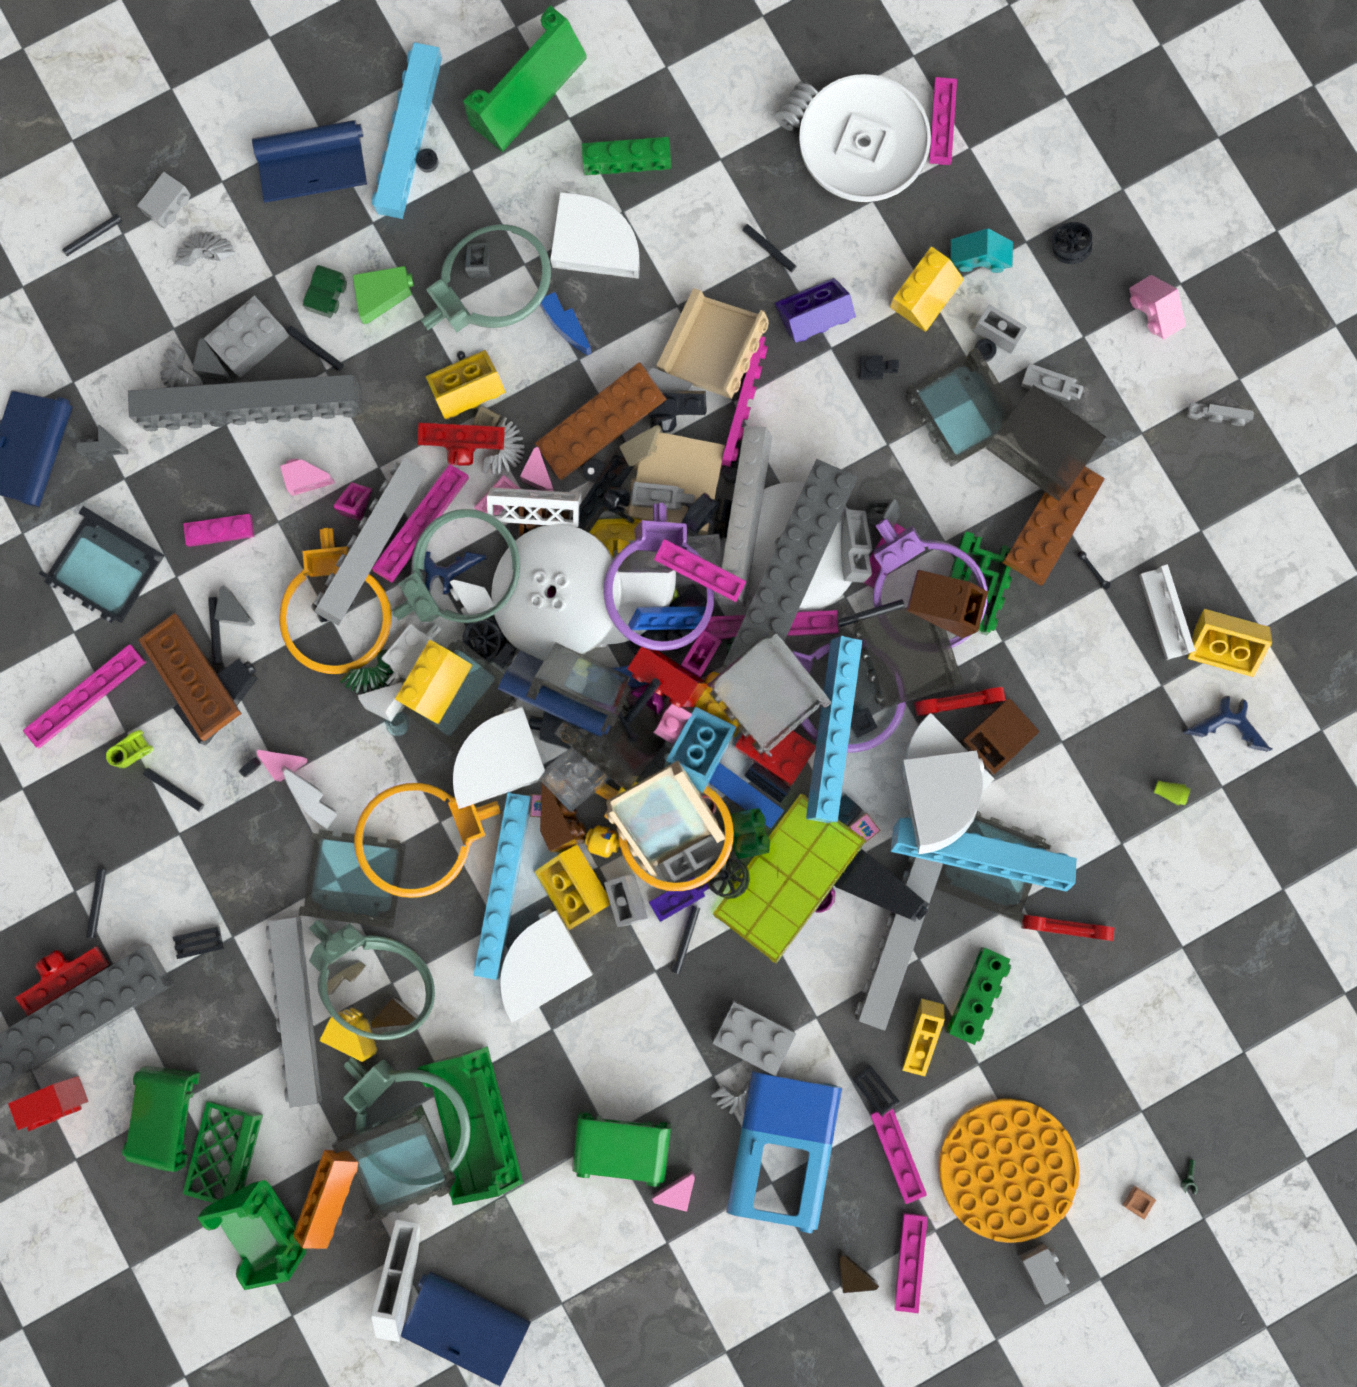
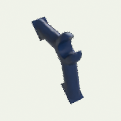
M426 551L424 560L425 585L429 592H431L433 581L441 577L444 579L443 595H446L450 592L452 586L450 581L454 577L481 561L487 560L485 554H474L467 551L464 557L457 556L454 563L443 567L437 566L430 558L431 552Z
M1224 696L1220 702L1219 712L1183 731L1184 734L1201 736L1202 738L1206 737L1208 733L1215 734L1216 729L1224 724L1235 725L1242 734L1241 740L1248 742V748L1266 752L1273 750L1246 718L1248 703L1245 699H1241L1238 711L1234 714L1229 709L1230 696Z

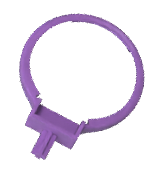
M664 503L653 504V521L642 520L636 526L635 541L627 545L613 559L607 570L603 588L605 607L615 627L633 643L647 649L659 651L674 650L694 641L708 625L714 606V591L706 587L707 606L698 626L680 639L664 642L650 640L638 635L624 623L618 614L613 599L614 577L623 560L636 550L658 552L663 540L666 539L701 557L686 543L687 525L667 522L666 505Z
M887 518L875 525L886 543L874 550V556L881 565L874 584V607L882 605L881 593L887 574L925 550L924 547L946 551L959 557L972 570L978 587L987 591L986 582L980 568L969 555L958 547L943 541L921 539L913 526L897 535ZM986 599V603H985V607H984L982 619H983L984 614H985V611H986L987 599ZM885 614L877 616L883 630L895 642L919 652L948 650L970 637L962 639L955 636L940 643H919L899 634L890 625Z
M862 642L861 650L876 655L893 673L898 690V704L894 718L880 735L864 743L848 744L847 753L872 749L888 739L901 722L906 705L905 684L896 664L883 651ZM830 643L817 649L809 656L793 651L788 668L774 664L769 675L783 681L778 696L792 702L800 724L816 742L818 731L810 723L803 704H798H800L813 664L811 660L814 657L818 660L829 653Z

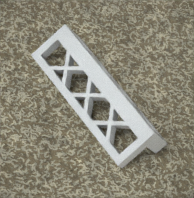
M491 487L487 495V513L500 522L538 525L562 524L578 527L581 493ZM493 505H502L507 512L504 515H493ZM518 506H523L530 513L526 517H521L514 510ZM540 508H547L552 515L549 518H542L537 511ZM563 509L573 510V520L564 519L559 513Z
M1168 564L1156 570L1140 574L1139 578L1165 660L1187 655L1195 651Z

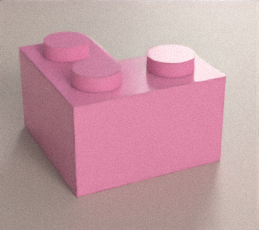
M1153 275L1146 277L1129 288L1132 306L1146 313L1148 318L1147 327L1153 335L1165 339L1186 326L1177 288Z

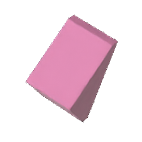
M536 447L533 449L520 475L521 480L541 491H554L540 450Z
M257 750L258 757L276 781L285 779L281 770L283 766L295 772L307 763V758Z
M690 1171L652 1195L653 1202L687 1212L695 1180L694 1172Z

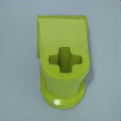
M140 729L132 732L124 740L111 747L106 753V760L110 765L126 768L150 754L154 748L147 743L143 736L144 732ZM122 751L124 758L121 762L117 763L115 760L116 755Z

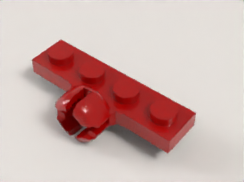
M419 423L418 445L445 447L447 450V463L450 465H472L476 449L504 450L505 427Z
M98 946L93 947L73 961L66 960L60 951H53L35 964V968L41 975V981L19 994L15 999L27 1016H29L110 964Z

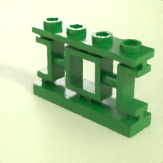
M965 531L958 548L968 555L972 544L971 554L982 557L979 568L983 576L991 578L987 590V605L990 603L991 597L994 599L986 624L983 625L984 615L978 631L987 636L996 629L998 618H995L997 610H1001L1005 598L1002 595L1004 589L1009 588L1012 579L1009 576L1011 567L1004 564L999 583H997L999 573L988 570L991 560L1002 563L1005 555L1007 556L1011 548L1003 545L999 555L980 549L982 537H975L973 533ZM955 556L949 577L968 581L972 570L967 565L964 572L965 562Z

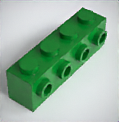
M669 137L582 143L585 176L671 169Z
M980 948L946 1029L947 1033L973 1045L977 1041H981L985 1031L982 1027L985 1020H989L994 1008L991 1006L994 998L998 999L1001 994L1002 986L1000 984L1003 977H1007L1010 972L1011 965L1009 962L1011 959L987 948Z

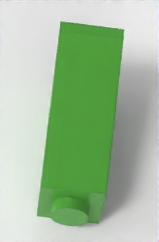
M405 266L353 275L359 318L362 323H370L412 295L411 287H414L412 273L408 274Z

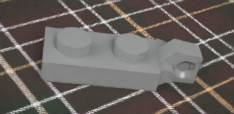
M1192 402L1189 404L1187 417L1198 420L1201 417H1209L1211 422L1227 420L1231 421V424L1235 426H1244L1252 421L1254 412L1251 410Z
M633 482L631 506L653 508V504L664 503L667 510H682V506H686L688 503L692 505L695 497L693 494H683L684 489H680L678 486Z

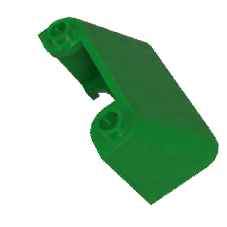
M143 1066L139 1071L135 1072L133 1077L135 1091L128 1138L122 1150V1155L125 1156L127 1162L171 1172H177L186 1167L188 1154H182V1151L186 1149V1144H183L188 1107L190 1098L194 1095V1092H191L193 1084L199 1083L200 1072Z
M579 1112L572 1171L580 1178H590V1175L645 1181L648 1186L658 1187L660 1183L665 1182L671 1123L660 1122V1124H655V1127H652L653 1122H648V1124L605 1119L602 1116H597V1119L594 1120L591 1113Z
M265 1180L253 1182L205 1207L197 1217L201 1225L208 1231L215 1230L221 1226L242 1260L237 1266L236 1277L244 1290L289 1281L306 1254L307 1248H302L293 1237L296 1229L295 1223L271 1185Z

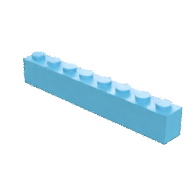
M414 42L412 50L408 51L407 70L403 71L402 75L403 88L402 91L399 90L397 95L398 108L397 111L394 110L392 115L393 128L392 131L388 132L387 151L383 152L382 172L379 171L377 176L378 189L372 196V205H374L377 214L403 219L416 167V156L420 151L442 61L439 47Z
M840 636L832 639L830 643L806 819L825 823L838 822L862 640Z
M507 793L473 976L494 980L500 977L531 810L532 797Z
M899 818L893 826L891 852L1066 892L1076 883L1077 858L1070 857L1065 853H1052L1044 848H1030L1022 843L1004 842L1000 838L982 837L978 833H964L955 842L940 850L918 854L911 818Z

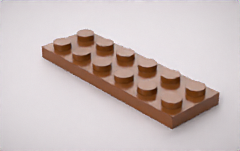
M639 362L535 444L558 478L563 480L667 399L643 364Z
M1066 456L1003 563L1042 586L1105 478Z
M176 613L138 639L200 739L203 741L207 740L242 714Z

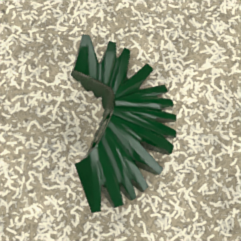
M389 649L378 653V664L376 667L350 669L340 680V683L342 684L349 680L345 687L348 689L352 685L351 691L356 688L355 693H358L362 685L363 694L367 692L368 684L371 691L378 690L380 687L390 686L385 682L390 678L388 675H392L394 672L387 669L390 666L381 660Z

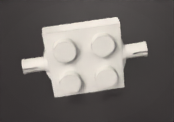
M411 624L406 628L381 658L394 672L385 682L387 685H395L401 678L407 679L429 639L435 642L433 639L441 631V628H437V625L433 624L426 634L420 632Z

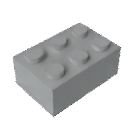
M254 295L208 334L204 340L240 379L287 339L289 335Z
M733 1000L712 1042L729 1053L776 1076L796 1033Z

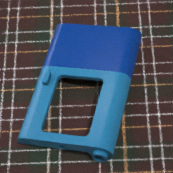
M752 1071L726 1211L728 1214L799 1227L800 1231L812 1233L813 1230L818 1229L842 1087ZM765 1144L803 1149L809 1153L799 1212L795 1216L759 1210L753 1206Z

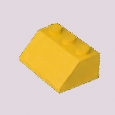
M930 247L894 296L890 308L926 332L964 279L949 258L933 247Z
M486 349L425 376L445 420L506 393Z
M1204 609L1195 626L1192 637L1195 651L1188 654V659L1254 677L1272 644L1270 627Z
M429 639L395 700L439 724L473 665Z
M578 845L560 853L534 871L569 930L611 905L607 892Z
M350 1008V1010L345 1009L337 1012L350 1025L362 1031L372 1033L368 1020L362 1017L363 1013L361 1011ZM332 1016L319 1040L361 1062L377 1052L374 1039L352 1033L340 1025Z

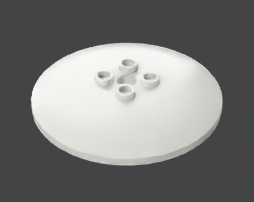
M861 74L847 76L824 87L813 98L814 100L809 103L800 126L799 144L801 155L812 177L832 194L858 202L883 200L906 189L922 171L931 144L929 121L917 98L899 83L876 75ZM865 138L870 144L862 147L858 144V140Z
M786 482L764 489L747 594L752 600L805 483ZM843 512L798 612L817 611L830 605L842 596L852 583L844 581L842 571L841 535Z
M554 524L533 529L515 541L520 558L518 583L509 601L494 615L502 633L517 649L546 661L573 659L597 646L613 626V622L605 607L603 588L607 570L614 558L600 540L580 528ZM509 548L502 556L494 574L492 583V601L494 605L501 600L511 583L513 570ZM618 570L613 582V599L617 611H619L621 602V580ZM554 585L557 590L556 595L553 598H549L547 590L550 586Z

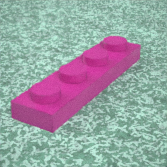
M935 77L929 164L951 165L957 79Z
M666 539L663 540L654 558L655 561L734 602H737L747 582Z
M892 1109L887 1112L883 1117L877 1111L870 1113L905 1204L927 1196L894 1110Z
M903 1212L894 1303L895 1311L919 1314L927 1215Z

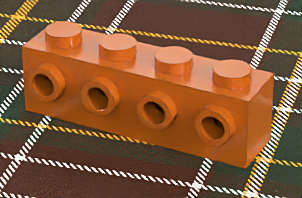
M323 1151L293 1237L302 1248H328L330 1240L334 1235L336 1223L342 1213L344 1201L349 1194L352 1179L358 1168L359 1162L349 1151Z

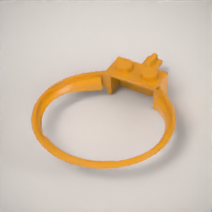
M333 528L320 529L321 549L303 551L304 569L294 577L285 590L280 606L279 625L285 645L300 663L321 673L343 674L347 673L350 669H359L365 666L381 651L387 641L391 628V607L382 586L371 574H368L365 581L377 594L383 612L381 632L373 647L358 660L338 666L314 662L296 648L290 638L286 619L291 597L296 589L307 580L306 576L308 575L310 577L329 576L331 572L336 575L339 567L336 566L342 554L347 556L350 548L347 546L335 548Z
M627 777L618 791L601 781L595 793L609 800L634 786L637 782ZM656 782L615 806L627 826L629 820L636 816L650 793L648 790L653 791L662 787L660 783ZM707 786L703 793L709 796L717 805L725 826L724 846L715 864L706 873L690 881L678 883L662 881L650 876L636 863L628 847V840L623 841L618 833L622 854L629 867L640 879L659 889L685 891L705 884L722 869L732 849L733 823L726 804L712 788Z
M424 783L399 784L379 793L362 811L355 829V854L361 869L368 879L387 893L409 898L430 895L446 887L454 880L465 864L472 842L485 837L480 821L498 815L501 811L497 801L475 808L474 804L458 809L456 798L438 787ZM404 791H422L432 794L443 801L448 799L450 801L448 805L463 845H466V847L461 846L458 859L446 876L430 886L419 889H403L383 881L371 869L363 851V831L370 813L387 797Z

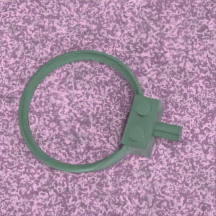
M490 225L470 233L447 255L442 266L441 279L426 289L438 307L420 319L421 322L429 330L446 318L457 333L468 324L485 328H501L525 319L540 305L549 288L551 266L544 246L533 234L513 225ZM494 230L511 231L528 240L536 248L542 263L540 286L532 300L521 310L506 316H485L474 312L471 315L453 289L448 287L452 264L461 248L474 237Z
M474 509L450 511L432 521L422 532L414 548L411 575L398 583L407 600L392 609L394 617L400 621L415 611L421 622H432L441 616L454 622L471 623L489 618L501 610L514 593L520 573L518 548L509 530L492 515ZM465 517L486 521L502 534L511 552L513 570L511 583L501 600L488 610L471 615L455 613L449 609L445 611L439 609L422 580L424 576L420 572V570H424L425 553L433 534L447 522Z
M316 920L309 929L321 941V943L315 946L309 960L320 972L317 983L318 993L329 1014L340 1025L352 1033L365 1038L391 1040L412 1033L426 1021L434 1005L435 986L429 968L415 951L391 938L363 936L350 923L334 934L320 920ZM360 946H363V950H385L398 953L413 963L422 976L426 991L423 1010L411 1024L396 1031L375 1034L355 1028L339 1016L330 1002L327 991L328 964H332L350 950H357Z
M353 1057L344 1064L346 1070L358 1083L343 1099L357 1112L356 1133L366 1155L380 1171L399 1182L424 1185L445 1178L457 1168L464 1158L469 1145L470 1120L462 1098L447 1081L424 1070L405 1069L395 1071L384 1059L373 1066L369 1072ZM394 1081H420L431 1084L447 1095L458 1113L461 1126L458 1150L450 1163L434 1174L421 1176L420 1178L399 1175L385 1167L377 1159L369 1145L365 1127L367 1115L365 1109L366 1107L369 1108Z

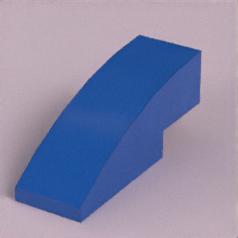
M555 292L545 296L540 306L555 330L577 350L587 356L592 354L591 347L573 309L564 311Z

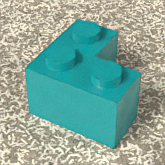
M988 228L951 239V262L962 272H969L973 268L981 266L989 269L992 273H1001L1004 269L1013 267V241Z

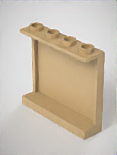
M693 288L656 366L662 372L693 383V386L732 399L734 393L740 388L743 374L749 369L753 353L758 350L759 340L762 333L766 332L769 320L763 310H760L759 314L704 297L701 290Z
M660 432L655 446H657L656 452H651L650 456L634 466V470H637L636 479L632 478L630 492L633 489V482L678 486V488L684 489L683 494L694 495V503L705 492L714 500L725 445ZM630 500L629 506L625 508V513H628L630 517L635 519L653 521V508L631 506ZM682 506V510L666 509L667 522L681 523L689 508ZM709 523L698 534L707 536Z

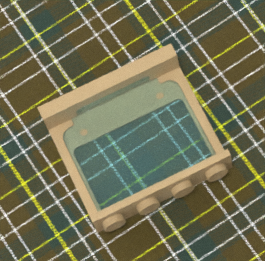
M679 761L672 763L606 801L608 811L605 813L611 824H617L619 827L617 831L622 840L627 839L630 843L628 847L634 857L638 855L641 859L639 863L646 873L649 871L654 878L658 877L655 866L706 837L713 835L717 843L725 839L720 824Z

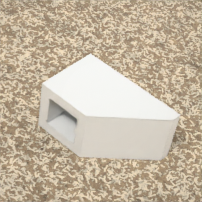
M457 580L450 581L453 587L450 589V592L456 601L461 600L464 606L461 608V611L464 615L481 613L494 606L491 597L484 587Z

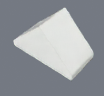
M403 683L358 695L359 700L365 709L392 721L403 705L395 700Z

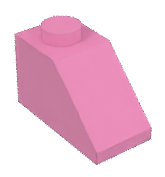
M291 459L286 461V464L280 466L287 491L292 496L335 484L334 479L329 473L302 459Z

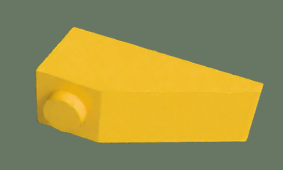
M921 998L903 1064V1071L921 1076L926 1075L945 1020L944 1004Z

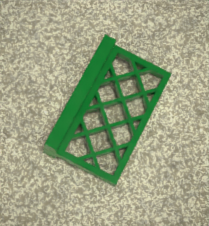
M212 1101L206 1102L183 1195L214 1203L221 1199L215 1197L211 1189L215 1185L221 1184L224 1190L222 1198L245 1187L263 1114L247 1112ZM212 1108L219 1110L223 1118L215 1124L210 1117ZM234 1115L242 1116L241 1127L235 1130L230 1118ZM225 1122L230 1134L221 1139L216 1127ZM212 1131L217 1142L208 1147L204 1138L206 1133ZM233 1137L236 1147L234 1151L229 1153L224 1141ZM219 1145L224 1157L215 1162L210 1150ZM206 1154L211 1165L202 1170L198 1161L200 1156ZM227 1160L230 1170L227 1175L223 1176L217 1165ZM213 1168L218 1180L209 1185L204 1173ZM197 1177L200 1178L204 1189L200 1192L191 1190L193 1180Z

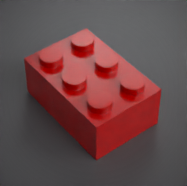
M642 646L628 667V670L633 673L631 676L641 683L646 682L650 684L654 678L659 679L661 685L655 693L670 697L669 702L678 708H681V706L684 708L695 707L709 685L660 651L647 649Z
M760 709L734 749L751 761L757 762L788 786H791L816 750V746Z
M77 1076L47 1086L12 1101L8 1105L17 1130L27 1127V1130L31 1131L82 1110L81 1105L89 1101L80 1077Z

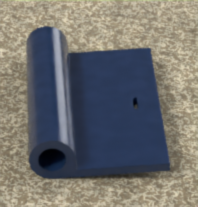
M356 120L252 138L254 154L259 165L264 203L367 185L360 139L364 137L362 125L357 124Z
M11 391L0 423V496L15 499L34 507H40L73 409L69 405V400L61 397H56V400Z
M521 650L506 670L498 687L500 691L601 737L602 733L607 735L613 723L609 721V718L619 699V696L576 677L574 673L559 669Z
M431 1271L428 1275L423 1274L417 1286L421 1289L402 1329L401 1337L500 1387L531 1322Z

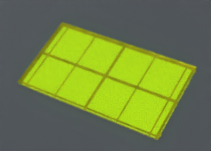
M803 794L798 796L770 834L769 853L754 856L748 864L750 882L746 891L737 898H724L713 912L715 918L722 921L771 959V962L776 964L867 841L863 836H860L839 820L838 822L825 823L806 819L809 799ZM736 881L734 884L735 889L739 887L741 882Z

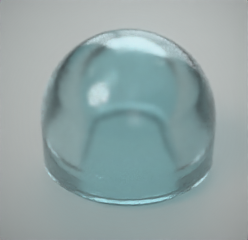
M397 713L392 721L387 719L385 721L387 731L393 736L404 735L409 727L407 716L401 713ZM395 719L403 721L400 725H392Z

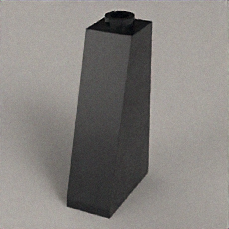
M240 658L217 674L237 706L258 679L254 674L256 672L254 666L249 661L245 662ZM179 704L173 707L199 744L207 745L216 735L215 733L203 741L199 738Z
M863 849L858 852L834 884L836 888L914 922L917 919L921 920L928 912L927 907L929 903Z

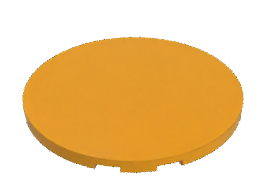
M1001 1098L974 1106L961 1115L952 1125L940 1151L939 1180L949 1207L957 1218L970 1230L994 1241L1005 1243L1024 1242L1049 1232L1068 1213L1079 1185V1161L1071 1137L1054 1116L1030 1102L1012 1098Z

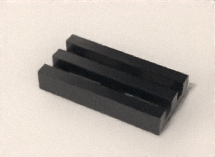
M754 762L744 775V777L780 803L791 790V787L757 762Z
M220 926L173 937L176 945L174 947L177 950V959L224 949ZM214 932L216 934V937L181 944L183 939ZM215 941L218 946L183 953L182 950Z
M871 1065L852 1079L881 1117L885 1116L887 1112L900 1103ZM867 1073L872 1075L892 1100L890 1104L866 1076ZM861 1078L885 1106L884 1109L879 1106L859 1081Z

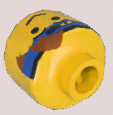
M597 825L593 829L590 828L586 835L585 845L590 853L604 858L610 857L613 852L617 853L620 844L615 830Z

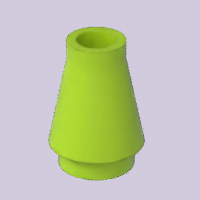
M1158 780L1154 793L1178 806L1179 804L1185 806L1191 788L1185 787L1186 784Z

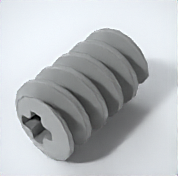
M800 81L795 85L794 90L790 92L789 97L785 99V102L775 113L776 121L783 128L792 131L793 127L799 128L801 126L800 121H802L809 103L818 94L815 88L805 81Z

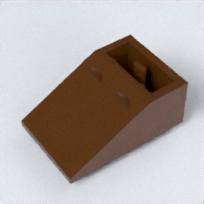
M917 570L906 611L963 639L979 631L988 591L968 581Z
M1008 698L959 743L968 752L977 751L978 758L983 760L984 769L992 776L1021 751L1040 731L1017 705Z
M544 777L542 778L540 832L550 852L562 853L575 845L584 843L587 831L583 823L579 822L575 815L577 814L575 805L571 801L569 802L566 796L568 791L565 784L557 779Z

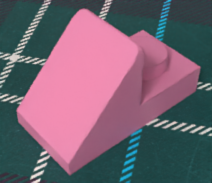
M668 702L654 733L674 744L692 713L682 706L678 708Z

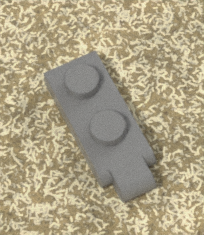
M1030 363L1027 366L1021 383L1022 387L1066 402H1070V399L1079 401L1084 389L1083 386L1076 384L1077 380Z

